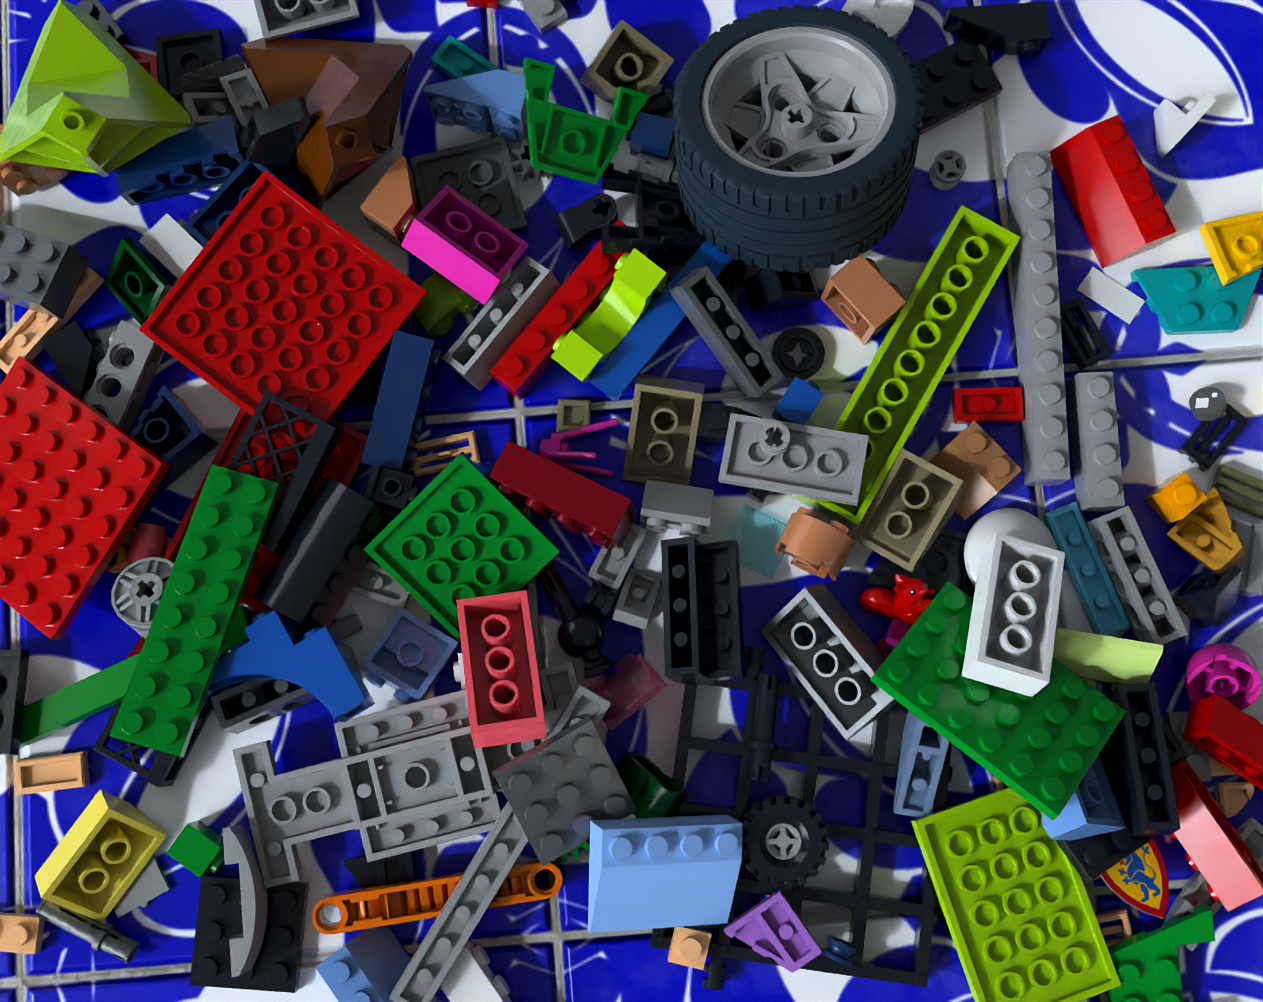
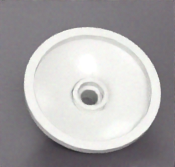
M1001 508L985 514L974 523L966 538L964 561L968 576L974 587H976L981 550L996 532L1058 550V547L1049 529L1037 517L1021 509Z

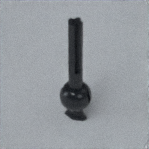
M551 560L536 575L562 621L557 631L559 647L569 657L583 659L585 663V679L599 676L615 665V662L604 656L599 649L605 637L603 626L594 615L586 612L580 613Z

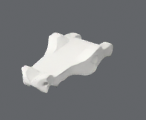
M847 0L841 11L848 12L850 16H853V14L863 18L862 21L866 22L868 20L875 24L877 29L881 28L887 32L888 37L892 36L895 39L908 24L913 11L914 0Z

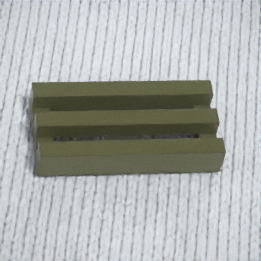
M1224 464L1218 466L1210 489L1214 487L1218 490L1224 504L1263 520V509L1219 491L1221 486L1238 495L1263 504L1262 494L1228 481L1223 477L1225 476L1260 492H1263V481Z

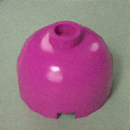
M1214 643L1202 647L1190 658L1186 664L1185 686L1192 702L1218 695L1226 698L1233 706L1242 711L1252 705L1261 694V676L1254 659L1243 649L1229 643Z

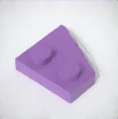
M778 889L724 926L723 931L731 938L733 936L750 945L755 952L764 957H771L778 965L792 973L822 953V947L781 889Z

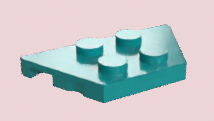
M1214 266L1135 269L1130 274L1134 283L1138 281L1148 297L1145 302L1150 310L1158 316L1159 324L1167 336L1233 333L1239 329L1262 268L1225 286L1222 285Z

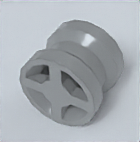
M954 150L940 152L928 172V179L931 185L941 191L953 189L965 173L966 161L964 157Z

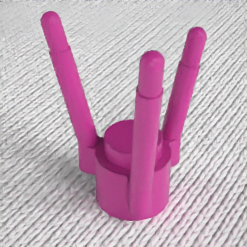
M611 419L566 432L552 433L551 439L541 440L540 456L572 471L611 477L613 475L611 470L570 463L571 459H595L597 454L594 452H571L570 442H564V440L618 425L619 421L618 419Z

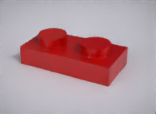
M1022 387L962 388L952 391L954 424H970L973 421L976 423H1010L1024 420Z

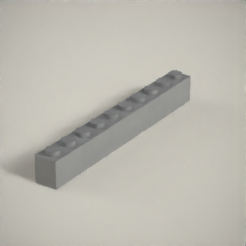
M1050 152L1016 153L1006 167L1010 231L1021 237L1011 254L1018 381L1019 387H1022L1024 420L1021 421L1024 485L1058 486L1070 480L1071 476Z

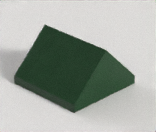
M128 236L121 239L104 284L142 326L174 284L146 252Z

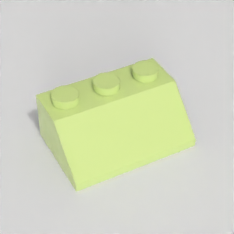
M1056 628L1053 658L1094 688H1098V683L1110 684V691H1114L1118 685L1148 683L1163 653L1164 645Z

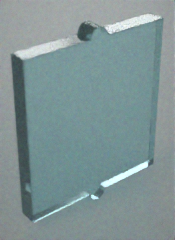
M743 503L734 523L728 526L729 533L725 541L736 540L739 544L740 564L772 579L782 559L774 552V548L786 524Z

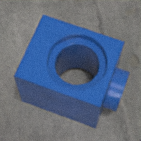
M795 377L774 409L771 417L777 421L805 425L824 394L819 391L820 387L810 379L803 378L801 380Z

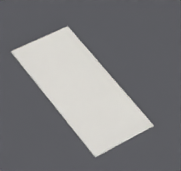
M1095 267L1091 268L1077 289L1129 325L1145 303L1143 299Z

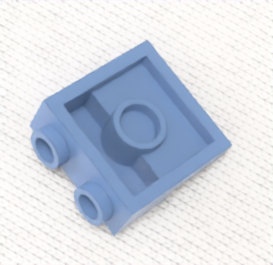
M400 607L362 661V669L367 672L364 678L378 688H382L384 684L396 690L393 696L404 704L424 700L439 679L440 672L458 647V642Z

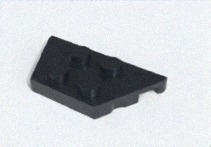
M943 528L913 572L904 569L883 556L866 578L865 584L894 589L896 586L895 574L898 573L922 580L928 587H933L935 593L931 595L932 597H936L947 581H949L974 599L975 587L968 576L964 561V547L968 533Z

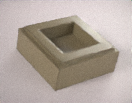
M558 399L557 433L591 425V400Z

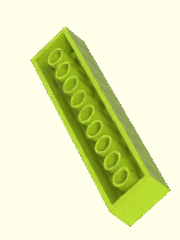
M960 206L908 295L905 305L896 316L832 430L869 436L857 506L794 495V498L834 521L845 525L850 530L855 529L860 524L1021 238L1020 236L967 207Z

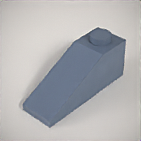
M909 710L903 730L893 812L895 814L920 818L931 813L949 741Z

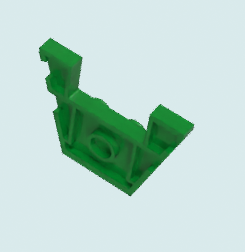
M528 57L524 58L523 73L531 168L596 185L618 150L617 147L625 133L630 130L635 122L634 118L647 102L649 95L622 86L617 87L610 120L548 102L556 66Z
M1207 904L1193 908L1194 913L1180 919L1175 916L1164 921L1165 926L1147 934L1145 931H1142L1107 947L1121 986L1107 991L1108 1002H1183L1177 946L1215 941L1212 910Z

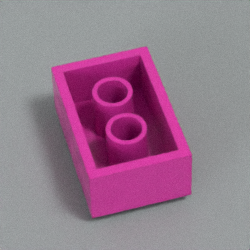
M446 185L414 218L401 246L485 306L514 271L529 244Z

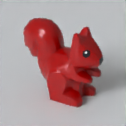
M897 573L895 574L896 586L894 587L896 593L886 588L872 587L865 590L859 597V607L862 611L870 615H885L889 619L895 617L912 626L935 598H928L935 593V589L928 587L922 580Z

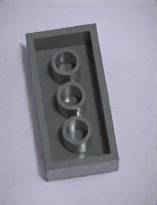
M0 222V299L63 320L90 261L69 244Z

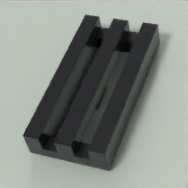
M1080 297L1060 306L1062 340L1080 371L1113 354ZM1074 308V310L1076 311L1086 331L1088 332L1097 350L1099 351L1098 354L1094 352L1093 348L1091 347L1089 341L1086 338L1087 336L1081 326H1079L1077 320L1075 319L1070 309Z
M1228 403L1226 413L1195 450L1192 446L1214 420L1201 421L1177 450L1182 455L1186 454L1191 463L1196 462L1202 472L1209 470L1249 421ZM1233 418L1236 422L1206 459L1201 456Z

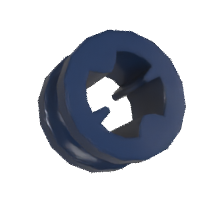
M828 935L826 940L829 942V946L823 948L822 954L841 964L853 966L854 961L851 957L853 953L858 952L859 948L841 938Z

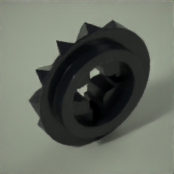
M801 327L790 328L782 332L776 338L771 351L773 361L782 374L793 379L795 377L809 379L820 370L825 358V349L821 339L813 331ZM798 342H800L801 352L809 356L802 357L800 363L796 366L794 356L786 353L793 352Z

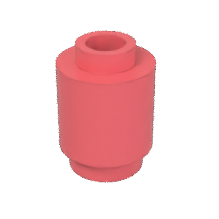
M138 522L136 530H132L126 562L134 563L139 559L148 557L162 558L168 537L164 535L166 527Z

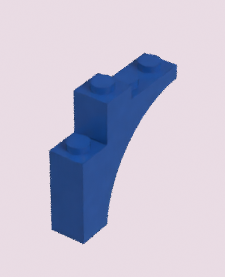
M276 610L260 613L252 620L253 623L244 628L250 641H242L235 644L228 650V655L219 659L206 694L210 695L221 688L246 680L276 679L288 681L301 686L313 694L329 710L335 720L344 723L375 704L336 632L327 627H317L305 633L302 637L303 640L300 641L287 616Z

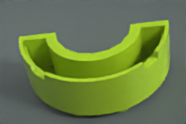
M636 248L630 254L625 252L615 265L617 271L613 275L614 280L600 295L599 300L601 303L594 312L591 310L587 312L580 321L579 327L571 330L568 335L563 333L552 347L555 352L551 358L581 382L589 381L597 371L595 367L607 359L655 301L651 298L655 290L657 289L661 292L665 286L667 272Z

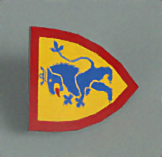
M1152 839L1099 876L1108 888L1127 904L1143 913L1164 919L1169 900V880L1162 855Z

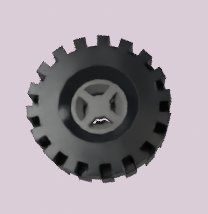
M770 794L760 801L756 800L753 802V806L743 813L741 821L743 863L756 879L767 883L771 887L783 886L785 889L793 888L792 885L795 884L800 886L806 884V879L810 876L814 878L819 873L817 869L820 864L824 865L827 859L824 855L825 851L829 850V842L826 838L828 830L822 822V817L811 805L800 798L789 796L788 794Z

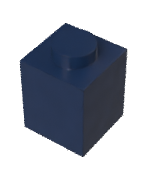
M639 111L636 123H633L626 134V141L630 142V154L639 156L640 151H643L644 153L668 160L675 139L674 120Z

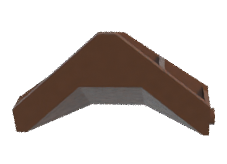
M280 37L269 41L261 38L241 44L246 68H251L269 107L296 96L304 97L311 121L289 164L306 201L318 210H321L324 202L371 164L392 152L394 149L392 141L407 69L413 59L412 51L407 47L393 44Z

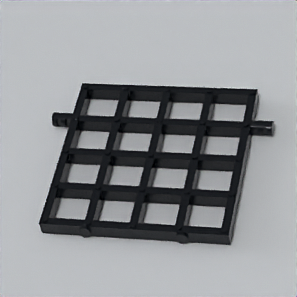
M745 647L744 654L748 655L747 661H744L746 668L745 678L715 681V684H709L710 686L748 691L742 743L691 736L697 685L685 684L672 779L684 789L689 748L739 755L740 758L733 808L683 801L674 817H680V814L690 816L727 814L739 822L742 821V815L747 810L750 780H747V777L749 776L752 748H748L749 740H753L759 681L758 674L760 670L764 671V663H761V657H765L766 650ZM779 683L778 695L811 700L805 752L776 748V751H772L771 758L774 761L803 765L799 798L813 808L818 767L867 774L861 826L822 821L827 827L829 836L860 840L854 892L809 885L800 886L799 884L792 885L793 888L785 889L783 886L775 888L756 878L738 875L728 923L718 924L717 940L710 939L707 955H710L709 963L704 965V972L707 973V977H703L702 986L713 990L724 989L725 981L721 980V975L726 974L723 957L778 965L774 959L764 957L755 952L748 944L730 942L731 937L726 935L723 930L724 926L733 921L737 890L771 895L778 889H781L799 916L801 915L802 900L852 907L848 942L859 948L857 953L852 954L853 966H847L827 956L818 955L799 969L927 987L933 925L937 923L938 913L935 907L936 891L924 857L919 901L870 894L875 842L921 849L916 834L877 829L883 776L897 778L899 765L884 763L890 711L908 713V709L897 702L886 713L873 721L869 761L820 754L824 711L804 686ZM950 741L931 813L943 810L946 807L948 783L951 782L953 772L950 765L952 749ZM868 909L917 916L911 968L862 961ZM665 928L652 929L650 947L670 950L673 933H666Z

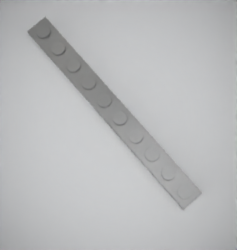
M579 683L545 741L587 716L592 720L595 728H597L611 702ZM508 801L392 990L390 1000L394 1002H430L528 842V838Z

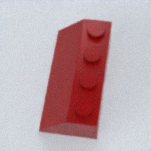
M1119 115L1087 127L1050 151L1051 164L1102 269L1160 246L1177 232Z

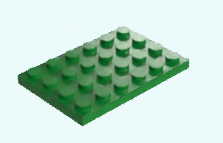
M947 581L877 669L870 681L1053 821L1060 815L1126 711L1053 657L1050 681L1033 697L963 677L962 670L973 599Z

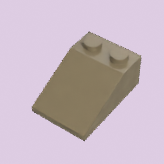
M646 374L638 375L635 383L622 480L646 483L647 479L689 486L705 383Z
M902 448L852 539L904 569L913 572L954 514L970 485Z

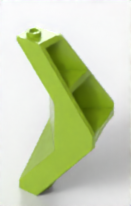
M59 0L43 26L1 131L0 163L7 160L97 173L102 177H107L113 170L180 129L188 128L191 124L190 114L93 16L66 0Z

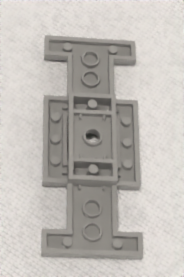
M574 661L538 670L546 704L543 705L547 736L579 685ZM466 689L355 717L345 723L341 721L334 723L341 758L278 773L271 740L232 750L265 889L300 880L303 877L296 844L320 837L359 829L367 862L490 831L503 810L498 793L502 790L492 771L544 742L546 738L475 749L470 730ZM411 767H420L425 771L426 782L424 785L416 786L409 781L408 772Z

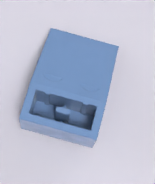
M495 69L424 86L423 92L432 117L439 124L449 127L454 126V124L464 126L478 134L490 132L499 136L504 135L505 140L508 141L527 139L528 125L523 74Z

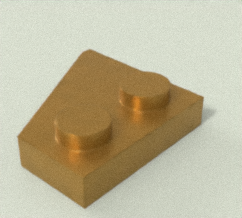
M1212 487L1205 494L1208 498L1187 516L1179 520L1166 533L1172 542L1211 571L1232 567L1246 554L1220 493L1216 488Z

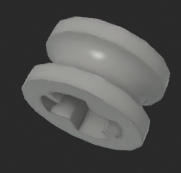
M775 421L769 422L762 427L759 433V445L763 452L767 455L778 456L785 453L789 448L791 437L787 426ZM774 431V435H776V431L782 434V445L776 447L775 443H773V447L767 444V433Z

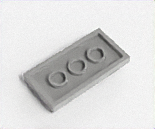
M731 413L718 480L720 483L857 506L869 436ZM776 421L787 426L791 439L789 448L785 453L771 456L762 451L759 445V433L764 425ZM774 431L767 433V444L773 447V443H775L776 447L782 445V434L776 431V435H774Z

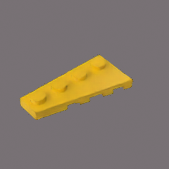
M1263 211L1205 222L1199 229L1223 286L1263 267Z

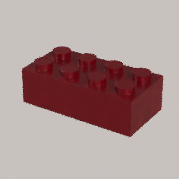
M509 440L489 475V478L497 485L498 489L517 506L523 502L527 507L531 508L533 514L547 521L552 516L561 523V527L575 535H579L580 531L592 538L590 540L592 543L606 550H609L610 546L620 549L631 525L638 515L631 499Z

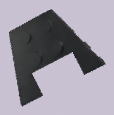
M610 162L601 176V189L634 194L636 227L603 223L601 233L603 254L632 252L634 248L638 251L700 245L702 235L697 231V227L693 226L690 216H687L684 210L679 186L669 182H662V180L655 184L641 179L640 172L630 169L628 174L615 170L614 163Z

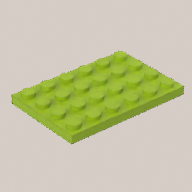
M1008 786L911 821L974 1001L1080 1002L1121 986L1081 876L1054 839H1050L1049 833L1044 829L1041 822V811Z

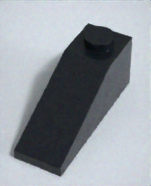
M1046 1L949 8L942 23L944 31L963 38L971 35L976 43L1007 55L1035 56L1043 51L1051 38Z
M1236 565L1194 574L1171 598L1174 604L1198 628L1217 627L1229 618L1231 613L1228 610L1237 602L1242 570Z

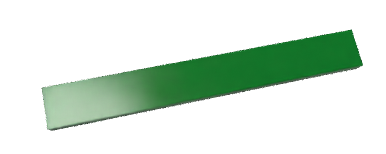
M242 605L238 607L221 655L227 653L237 643L250 641L244 628L252 624L247 607ZM140 653L25 706L19 749L122 702Z

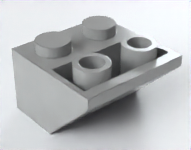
M646 479L640 524H645L646 529L652 532L666 533V528L680 530L679 535L695 536L699 538L701 533H707L710 526L714 490Z

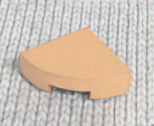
M1249 781L1214 782L1216 803L1227 818L1237 815L1247 804L1248 800H1251L1254 793V784Z

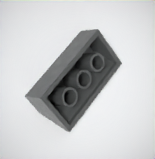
M823 583L804 587L760 630L846 741L882 716L898 702L870 681L871 677L885 661L884 656Z

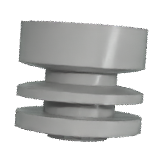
M148 557L128 565L116 578L111 591L112 606L117 616L145 639L174 566L172 562L165 558Z

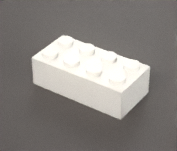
M998 532L983 547L980 555L963 663V677L1033 697L1049 683L1065 552Z

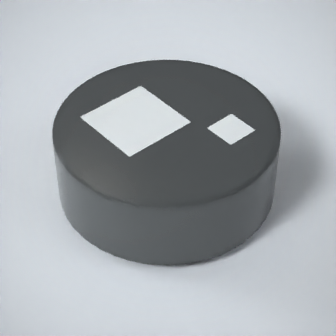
M1214 387L1201 388L1195 391L1189 399L1192 415L1201 421L1215 420L1221 417L1227 408L1223 392Z

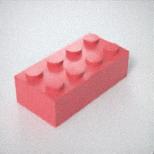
M527 590L456 600L470 730L475 749L547 738Z

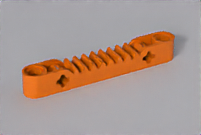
M539 859L514 863L487 909L548 899L555 896L560 891L563 880L559 865L552 861L542 866ZM548 869L555 875V880L550 886L541 887L535 882L536 873L540 870ZM459 872L453 875L429 877L422 880L416 879L410 882L404 881L397 884L333 892L326 895L315 905L312 911V922L314 927L323 934H338L434 918L439 915L464 873ZM508 877L511 878L512 891L509 890ZM333 904L340 909L341 919L339 921L331 922L325 917L324 908L326 905Z

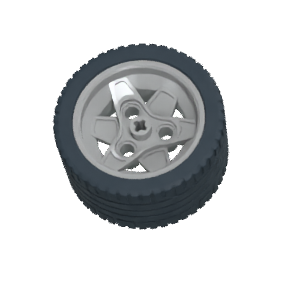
M793 5L791 8L780 6L774 10L768 8L760 13L753 12L747 14L745 18L740 17L733 20L732 24L728 23L721 27L719 32L715 31L712 33L708 40H704L698 46V50L693 51L689 60L684 64L682 72L679 74L673 98L678 186L680 198L687 216H690L693 226L697 227V231L703 237H707V241L712 246H717L719 251L724 254H730V257L737 261L741 259L745 264L751 266L754 264L758 265V268L766 270L773 268V271L783 272V270H789V272L804 270L807 272L814 271V268H819L820 270L830 268V265L833 264L837 266L844 263L847 259L850 261L858 257L859 253L863 254L870 250L872 245L878 244L882 240V236H886L892 230V226H895L900 215L903 213L909 197L924 115V94L918 70L914 68L915 64L910 57H907L908 53L904 48L898 46L899 43L892 36L888 37L887 32L881 28L877 29L876 25L868 20L866 22L862 21L863 18L854 14L850 16L848 12L841 10L838 12L833 11V8L824 7L821 9L818 6L808 5V7ZM733 143L745 145L737 151Z

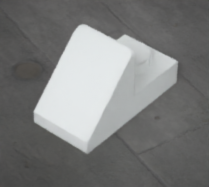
M1207 92L1198 102L1192 98L1180 110L1170 100L1164 99L1153 113L1157 155L1163 158L1217 100Z

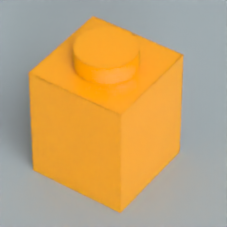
M1184 471L1169 477L1146 496L1144 500L1165 524H1169L1183 519L1208 497Z

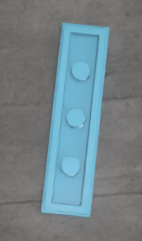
M1075 501L1042 514L1047 528L1056 541L1058 550L1065 552L1064 567L1093 633L1111 636L1131 628L1132 626L1077 502Z

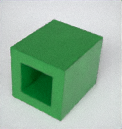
M200 820L187 823L166 852V854L199 878L212 872L216 874L225 864L223 837Z

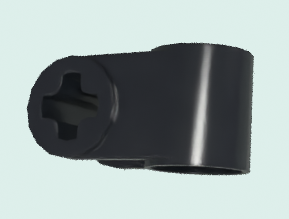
M600 193L557 215L554 223L569 250L579 249L600 236L603 223L614 224L618 220L617 205L612 196ZM603 209L609 215L603 217L601 213L598 214V210Z

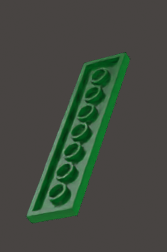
M211 465L109 735L110 737L184 757L281 489L279 483Z

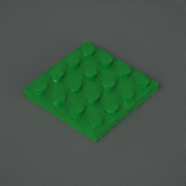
M463 451L364 548L388 574L460 643L456 600L517 592L547 565L561 549L508 496L502 493L497 485Z

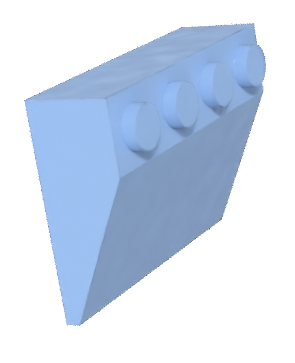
M727 814L590 820L589 933L728 923L742 861V823Z

